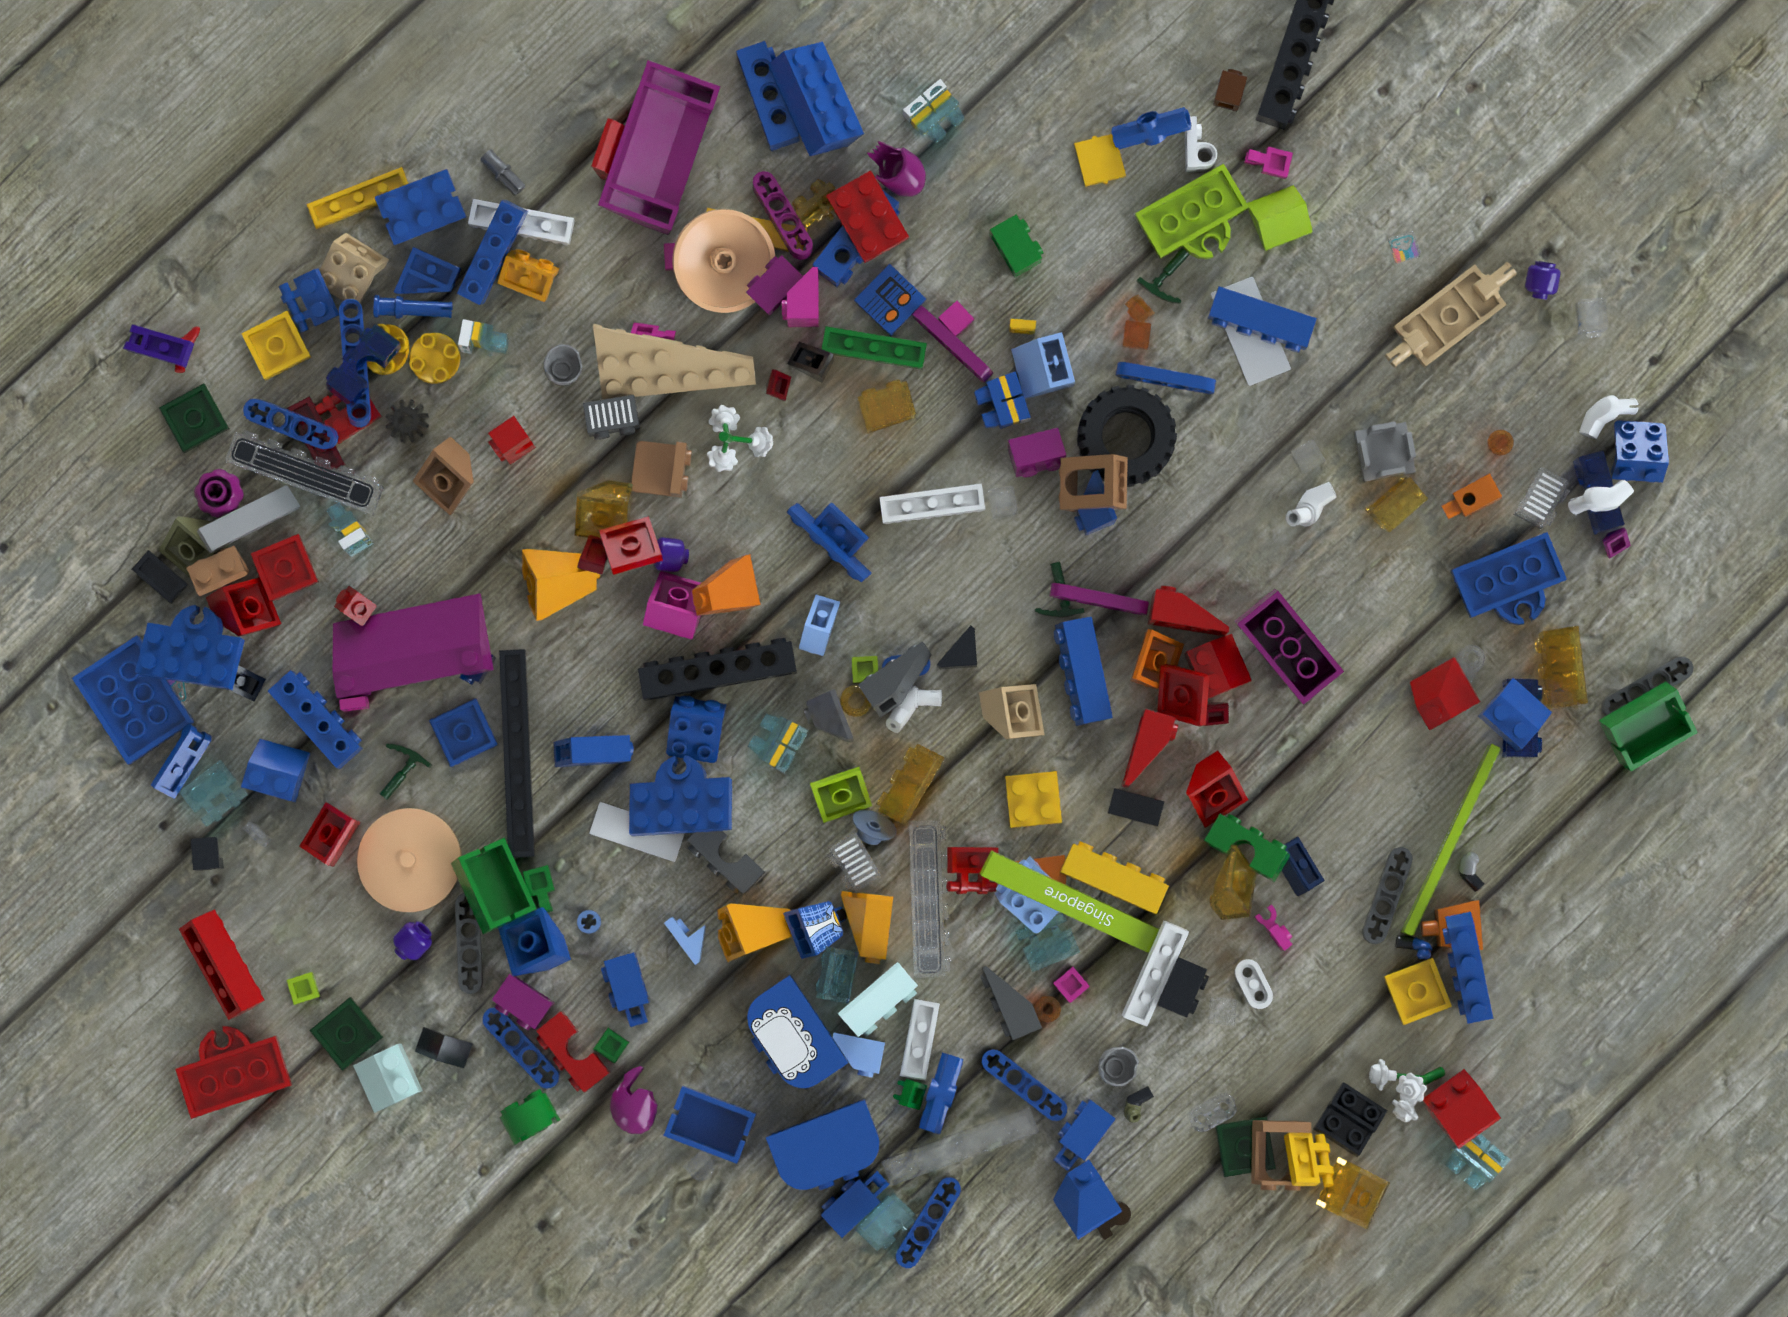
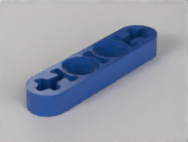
M1118 362L1115 374L1123 379L1204 394H1214L1216 380L1212 378L1128 362Z
M250 399L244 405V416L249 421L319 449H331L338 442V434L334 428L265 400ZM258 406L259 410L268 412L267 416L255 415L252 407ZM278 412L285 416V423L281 427L276 426L273 420ZM301 421H304L308 426V431L304 436H300L296 430L297 424ZM315 432L325 434L327 432L330 441L323 443L322 438L313 435Z
M495 1007L486 1010L483 1015L484 1026L533 1080L542 1088L548 1089L556 1086L560 1079L558 1069L508 1015H504ZM490 1013L494 1015L499 1013L501 1015L499 1021L504 1026L507 1021L511 1025L504 1029L500 1036L497 1034V1031L501 1030V1028L497 1024H489L491 1020ZM509 1031H516L520 1036L519 1043L515 1046H510L505 1041V1036ZM527 1050H533L537 1054V1061L533 1065H527L523 1061V1054ZM542 1060L546 1063L542 1068L546 1072L551 1070L554 1072L552 1076L553 1083L549 1081L543 1083L541 1079L544 1076L539 1070L536 1074L532 1072V1069L538 1067Z
M991 1049L984 1053L982 1065L985 1070L1052 1121L1062 1120L1066 1116V1103L1002 1052ZM988 1055H999L998 1061L1003 1066L1006 1061L1011 1064L1004 1070L1002 1077L997 1075L1001 1071L996 1066L989 1068L987 1066L989 1063L986 1059ZM1013 1069L1018 1070L1022 1075L1021 1081L1016 1085H1012L1007 1081V1074ZM1034 1085L1042 1089V1097L1037 1101L1030 1100L1027 1095L1028 1089ZM1047 1093L1052 1096L1048 1099L1052 1104L1056 1105L1058 1102L1062 1104L1060 1106V1109L1063 1111L1061 1115L1054 1114V1116H1051L1049 1114L1051 1109L1047 1105H1044L1043 1109L1038 1106L1045 1100Z
M945 1177L938 1183L896 1252V1260L901 1267L912 1268L919 1262L961 1192V1186L955 1178ZM950 1182H953L956 1193L948 1194L945 1199L950 1201L948 1206L941 1200L934 1199L936 1194H939L940 1197L944 1194L945 1189L942 1187L944 1183L950 1184ZM939 1204L942 1207L943 1214L940 1218L933 1219L928 1215L930 1205ZM919 1226H924L929 1231V1236L924 1241H918L914 1237V1231ZM908 1239H911L916 1245L923 1246L921 1251H918L917 1248L914 1249L912 1256L915 1259L913 1262L908 1260L904 1263L902 1261L903 1256L901 1252H907L911 1247V1244H907Z

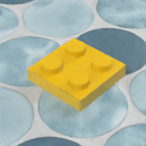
M288 311L241 333L265 380L311 358Z
M1057 771L1005 776L1010 828L1062 823Z
M1433 958L1383 976L1402 1025L1452 1007Z

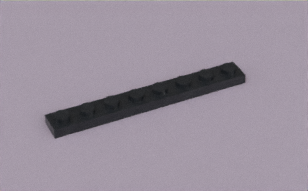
M499 650L507 844L513 858L535 857L526 650Z

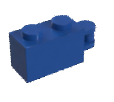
M633 952L604 961L605 967H602L601 971L605 983L610 982L612 992L608 993L612 1008L617 1007L618 1012L625 1010L630 1027L647 1023L648 1018L644 1004L650 1003L636 953ZM639 1006L641 1013L632 1016L630 1008Z
M1090 1099L1087 1103L1083 1100L1073 1112L1077 1115L1071 1124L1066 1122L1058 1132V1135L1061 1136L1058 1141L1063 1146L1053 1161L1069 1171L1079 1157L1084 1161L1116 1119ZM1067 1148L1075 1153L1071 1160L1063 1155Z
M878 1171L865 1182L860 1178L856 1181L850 1179L840 1188L843 1193L837 1199L832 1196L821 1206L824 1209L821 1216L843 1238L881 1202L877 1196L889 1183ZM872 1181L879 1188L874 1193L867 1186Z

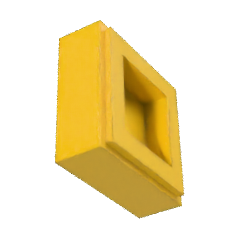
M1010 319V333L1035 334L1036 321Z

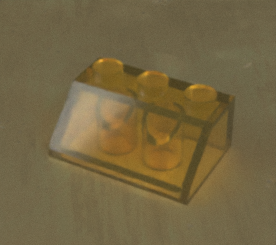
M1579 626L1542 631L1538 634L1539 638L1535 639L1537 653H1541L1542 664H1539L1538 669L1540 679H1544L1545 689H1542L1543 704L1547 705L1549 710L1575 708L1588 704Z
M919 744L915 748L909 747L902 759L906 761V764L901 771L896 769L889 781L893 784L889 793L883 791L876 805L880 806L878 810L880 814L904 828L944 761L943 756Z

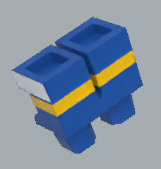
M1016 371L986 382V386L974 391L978 406L991 402L994 409L981 415L985 428L999 426L1000 429L1014 424L1030 421L1031 416L1025 398L1022 396L1023 392Z

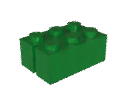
M1667 682L1660 684L1598 720L1607 739L1612 742L1610 745L1619 763L1629 771L1635 770L1698 733L1689 713L1685 711L1686 707L1678 690Z
M505 838L488 844L480 850L477 849L460 856L451 863L482 934L504 926L537 909Z

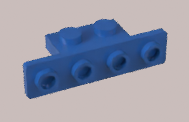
M798 503L787 510L792 522L799 527H803L809 533V537L813 542L823 546L828 551V555L832 560L842 564L847 569L846 571L851 578L863 582L872 574L854 556L869 537L833 503H830L816 519Z

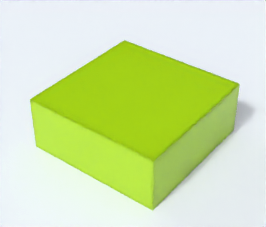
M878 656L852 657L853 684L863 682L868 675L878 671Z
M313 972L286 980L294 1005L320 997Z

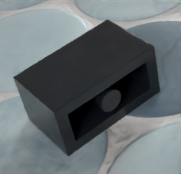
M1178 957L1157 1006L1186 1018L1189 1013L1193 1015L1199 1000L1195 999L1198 990H1204L1209 976L1205 975L1207 969Z

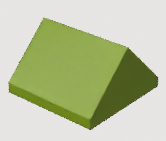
M1294 185L1247 203L1249 206L1248 211L1265 251L1313 232L1306 202Z
M860 767L810 783L823 823L872 807Z

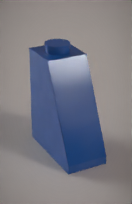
M630 735L570 737L553 742L555 767L625 763L631 761L634 751Z

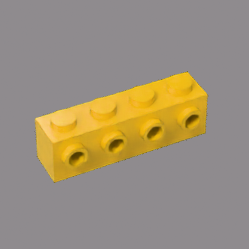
M1079 841L1078 845L1074 843L1071 845L1061 868V874L1154 915L1157 914L1169 885L1164 883L1165 878L1154 873L1146 876L1140 873L1142 868L1127 862L1126 866L1116 862L1117 857L1103 852L1102 856L1092 852L1094 847Z

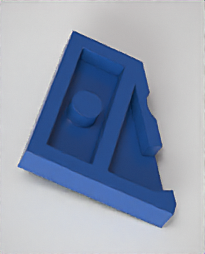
M413 247L394 293L451 292L461 268Z

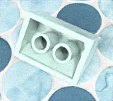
M897 962L843 1008L838 1015L858 1037L862 1034L867 1037L878 1028L875 1022L881 1017L887 1020L897 1011L894 1007L901 1000L907 1003L917 994L914 989L918 985Z

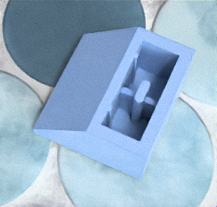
M1062 332L1037 338L1011 349L1025 399L1074 387L1075 379Z

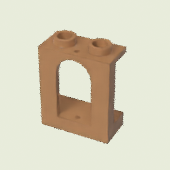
M1110 454L1061 458V466L1059 468L1060 510L1077 512L1080 509H1127L1128 457ZM1105 468L1104 494L1077 495L1078 470Z
M1253 1120L1251 1184L1261 1185L1260 1190H1276V1185H1285V1190H1301V1186H1292L1289 1164L1285 1176L1281 1179H1272L1266 1173V1132L1311 1133V1122Z

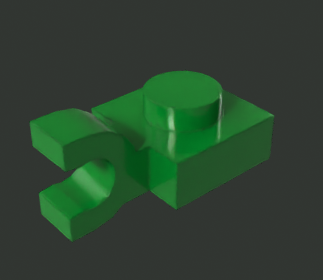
M546 865L524 871L525 883L531 897L537 896L540 908L543 907L547 913L552 912L553 908L548 893L555 891L549 866Z

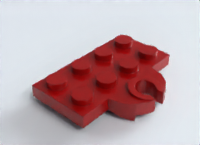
M222 1026L223 1032L229 1037L227 1046L222 1048L216 1044V1031L211 1030L200 1042L198 1050L200 1061L175 1069L190 1118L193 1119L292 1086L277 1036L251 1044L248 1036L240 1029Z

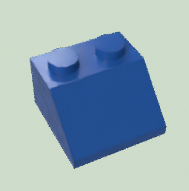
M1512 678L1478 717L1516 751H1519L1540 730L1552 712L1517 680Z
M259 739L248 761L241 787L296 803L310 753Z

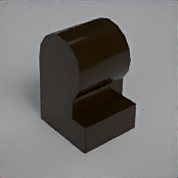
M1116 1201L1122 1212L1097 1227L1104 1240L1113 1235L1110 1228L1115 1225H1124L1130 1220L1131 1211L1125 1203Z

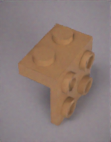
M639 441L636 444L631 482L632 491L682 498V492L687 491L689 476L685 475L686 465L690 466L692 450H688L687 443L676 442V445Z
M235 546L221 549L217 554L206 559H200L193 565L186 567L195 590L200 597L242 578L250 572Z

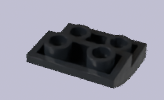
M1343 1082L1313 1129L1320 1134H1325L1326 1138L1358 1157L1372 1134L1376 1132L1388 1110Z

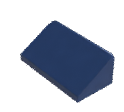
M1298 836L1284 844L1287 846L1285 851L1289 853L1290 857L1281 871L1296 896L1310 891L1325 881Z

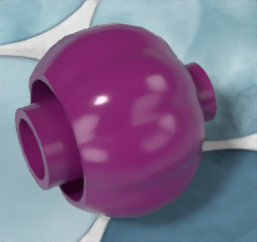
M215 469L212 472L203 474L194 489V497L197 500L199 509L215 518H221L237 510L244 497L238 477L223 469Z

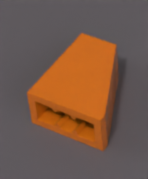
M750 554L730 560L692 590L697 616L742 611L761 605Z

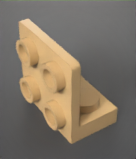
M345 233L333 241L320 268V273L332 295L342 301L355 299L361 304L374 276L386 267L389 259Z

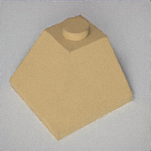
M1036 684L999 687L979 692L983 718L1005 739L1045 735Z

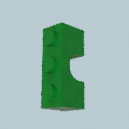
M1219 814L1204 840L1207 845L1229 857L1233 850L1241 844L1253 846L1255 855L1249 867L1258 874L1275 882L1290 857L1289 853L1285 851L1287 846L1275 839L1269 842L1262 838L1264 836L1263 832L1252 826L1249 830L1240 825L1242 821L1231 814H1228L1227 817Z

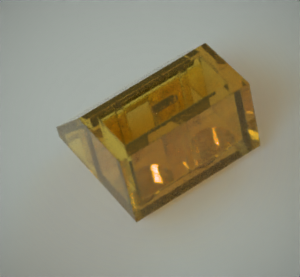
M900 379L886 383V388L877 391L876 388L866 389L861 392L862 396L857 397L858 408L867 434L916 418L907 381L901 383Z

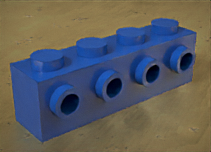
M1220 286L1217 288L1207 318L1212 320L1211 324L1214 326L1226 328L1228 325L1237 328L1236 332L1249 337L1251 334L1261 336L1260 340L1275 345L1277 341L1286 344V349L1298 353L1300 350L1305 351L1307 349L1317 320L1315 317Z
M1092 616L1056 624L1054 640L1060 648L1059 664L1065 672L1066 680L1064 687L1066 694L1070 696V716L1072 720L1075 721L1076 726L1113 718Z
M290 670L268 692L336 768L341 769L363 749L359 744L362 739L352 729L348 732L342 725L345 722L344 719L335 710L330 712L325 706L327 700L318 691L313 693L308 687L310 681L301 672L296 674Z
M1471 912L1445 917L1447 928L1442 929L1445 944H1450L1452 952L1447 953L1450 968L1456 969L1457 976H1452L1455 992L1460 991L1462 999L1457 1000L1460 1016L1465 1015L1468 1024L1494 1019Z

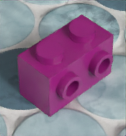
M782 255L779 258L773 257L765 266L767 271L761 277L756 275L747 284L749 289L746 293L768 315H771L782 304V300L787 299V292L803 277Z
M1058 428L1008 440V453L1016 477L1023 476L1027 478L1036 475L1040 471L1059 470L1061 458H1066L1065 448Z
M512 973L507 976L492 998V1001L496 1003L495 1008L506 1016L510 1012L518 1018L516 1023L527 1030L531 1027L537 1029L555 1003L517 976H512Z

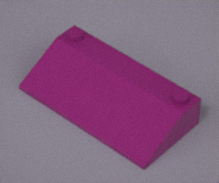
M647 60L598 206L641 226L669 235L675 222L679 204L703 133L721 86Z
M481 594L371 615L363 626L352 619L333 623L332 673L336 697L339 699L371 695L373 691L459 674L473 675L494 670Z

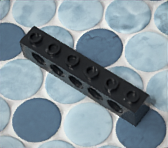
M1296 0L1256 121L1285 130L1287 123H1293L1297 112L1293 105L1295 99L1301 100L1305 88L1304 85H1301L1304 75L1309 76L1313 62L1309 61L1311 52L1317 53L1321 38L1317 37L1320 28L1325 29L1329 14H1326L1325 11L1328 4L1333 5L1334 0H1317L1320 4L1319 9L1310 8L1308 5L1309 0ZM1302 23L1309 24L1312 27V32H1302L1299 25ZM1293 47H1300L1303 49L1304 55L1297 57L1293 55L1291 49ZM1288 70L1294 72L1296 79L1292 81L1287 80L1283 72ZM1278 94L1285 95L1288 103L1279 104L1275 96Z
M786 638L770 640L771 645L761 646L760 642L746 644L745 649L735 651V647L720 649V654L710 655L709 652H700L694 654V659L684 660V656L669 658V663L659 665L658 661L643 663V668H638L643 700H654L797 674L792 642H786ZM773 653L776 657L775 663L771 666L763 665L761 663L763 654ZM741 657H746L750 660V666L745 671H740L736 668V661ZM714 662L724 664L725 669L721 675H713L710 672V667ZM690 666L699 669V675L694 680H688L685 677V670ZM670 671L673 673V681L670 684L664 685L660 683L659 676L662 672Z

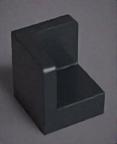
M217 837L191 839L193 870L224 869L223 858H219Z

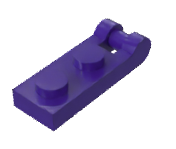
M131 325L129 330L131 335L129 341H126L124 344V350L184 368L187 367L194 343L154 330ZM143 337L141 344L138 345L140 338Z

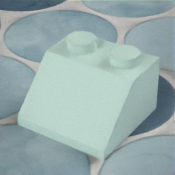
M401 1043L353 1065L374 1113L423 1091Z

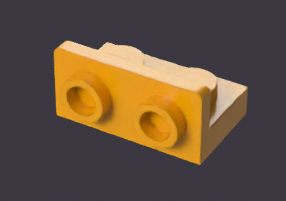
M511 250L505 257L497 284L545 302L554 277L559 272V268L553 266L554 263L547 259L538 260L530 257V254L524 250Z

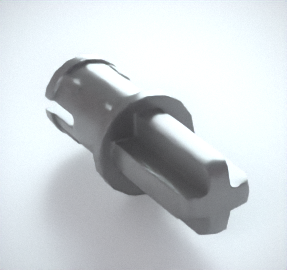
M492 149L481 157L480 161L495 175V180H500L513 195L519 194L525 188V184L510 170L511 166L509 164L506 165Z

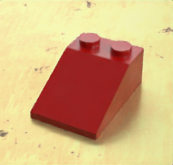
M1161 586V588L1153 592L1148 625L1216 636H1225L1229 632L1228 625L1183 593L1176 592L1175 587Z
M1147 709L1142 712L1121 787L1128 788L1169 741L1175 739L1178 730V724H1174L1176 717Z

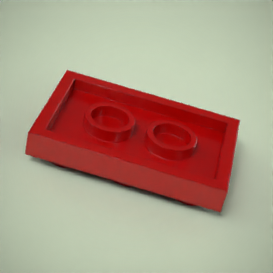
M871 170L826 195L827 200L864 264L909 239V235Z

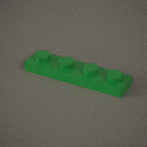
M825 326L822 350L828 351L833 355L923 370L927 343L828 326Z

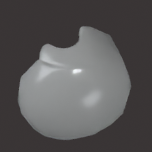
M557 345L551 348L543 362L546 377L557 386H568L577 381L583 367L580 353L570 345Z
M1111 1047L1101 1055L1098 1072L1105 1083L1114 1087L1125 1086L1136 1077L1139 1060L1130 1049Z

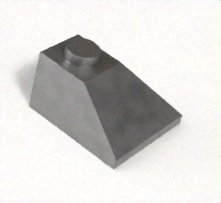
M835 689L806 702L808 708L803 710L808 724L814 722L815 728L848 743L854 741Z

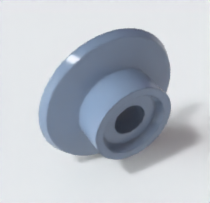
M859 810L853 815V823L858 829L857 835L865 843L878 845L881 841L890 840L896 835L894 824L880 813L871 810Z

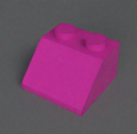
M812 267L787 292V300H782L783 320H787L788 327H819L818 267Z
M660 571L647 602L643 625L680 637L693 639L701 615H696L692 590L701 582Z

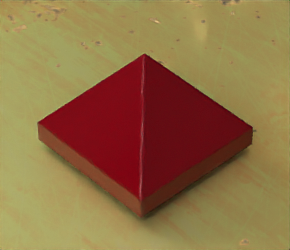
M772 369L766 383V394L786 401L792 376Z
M1211 702L1207 704L1206 725L1203 726L1229 723L1228 703Z

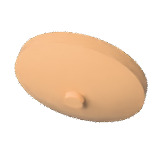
M731 209L711 210L695 217L679 234L673 249V272L680 289L693 303L713 312H735L755 303L746 293L749 289L747 284L756 275L761 277L767 271L765 266L775 257V251L766 230L749 215Z
M399 809L378 818L365 832L358 849V873L366 891L381 905L400 912L424 911L442 902L454 889L458 878L451 863L462 856V852L454 831L440 817L420 809Z

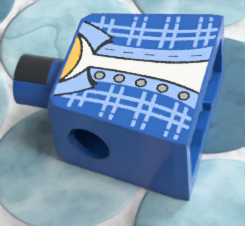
M830 901L783 913L801 959L820 954L841 938L843 930L840 923L847 919L845 910L842 907L834 909Z

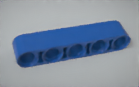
M347 299L339 306L347 415L349 422L353 426L361 428L368 425L371 420L363 311L361 304L357 300ZM348 309H355L358 312L354 318H348L344 313ZM350 334H357L360 337L356 343H350L346 338ZM356 358L361 360L362 364L358 368H352L348 365L349 361ZM356 383L364 386L363 391L360 393H354L350 388ZM361 408L366 411V415L363 418H355L352 415L353 411Z

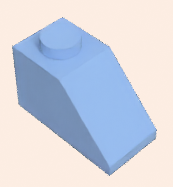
M815 595L803 629L799 649L824 656L840 601Z
M833 1033V1039L852 1068L858 1070L857 1075L873 1078L874 1073L879 1074L885 1042Z

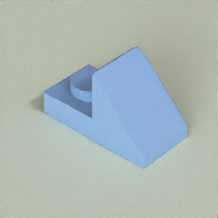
M671 917L664 922L695 965L700 963L706 925L688 937L686 933L690 930L681 918L676 921L674 917Z

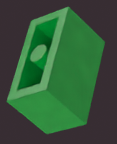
M1017 214L989 230L991 239L1014 278L1040 264L1042 261L1041 255L1044 254L1039 243L1036 240L1033 242L1028 235L1031 231L1024 219L1020 220Z

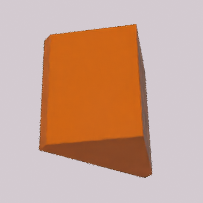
M1148 629L1145 633L1130 681L1159 690L1161 665L1170 664L1177 666L1184 644L1152 629Z

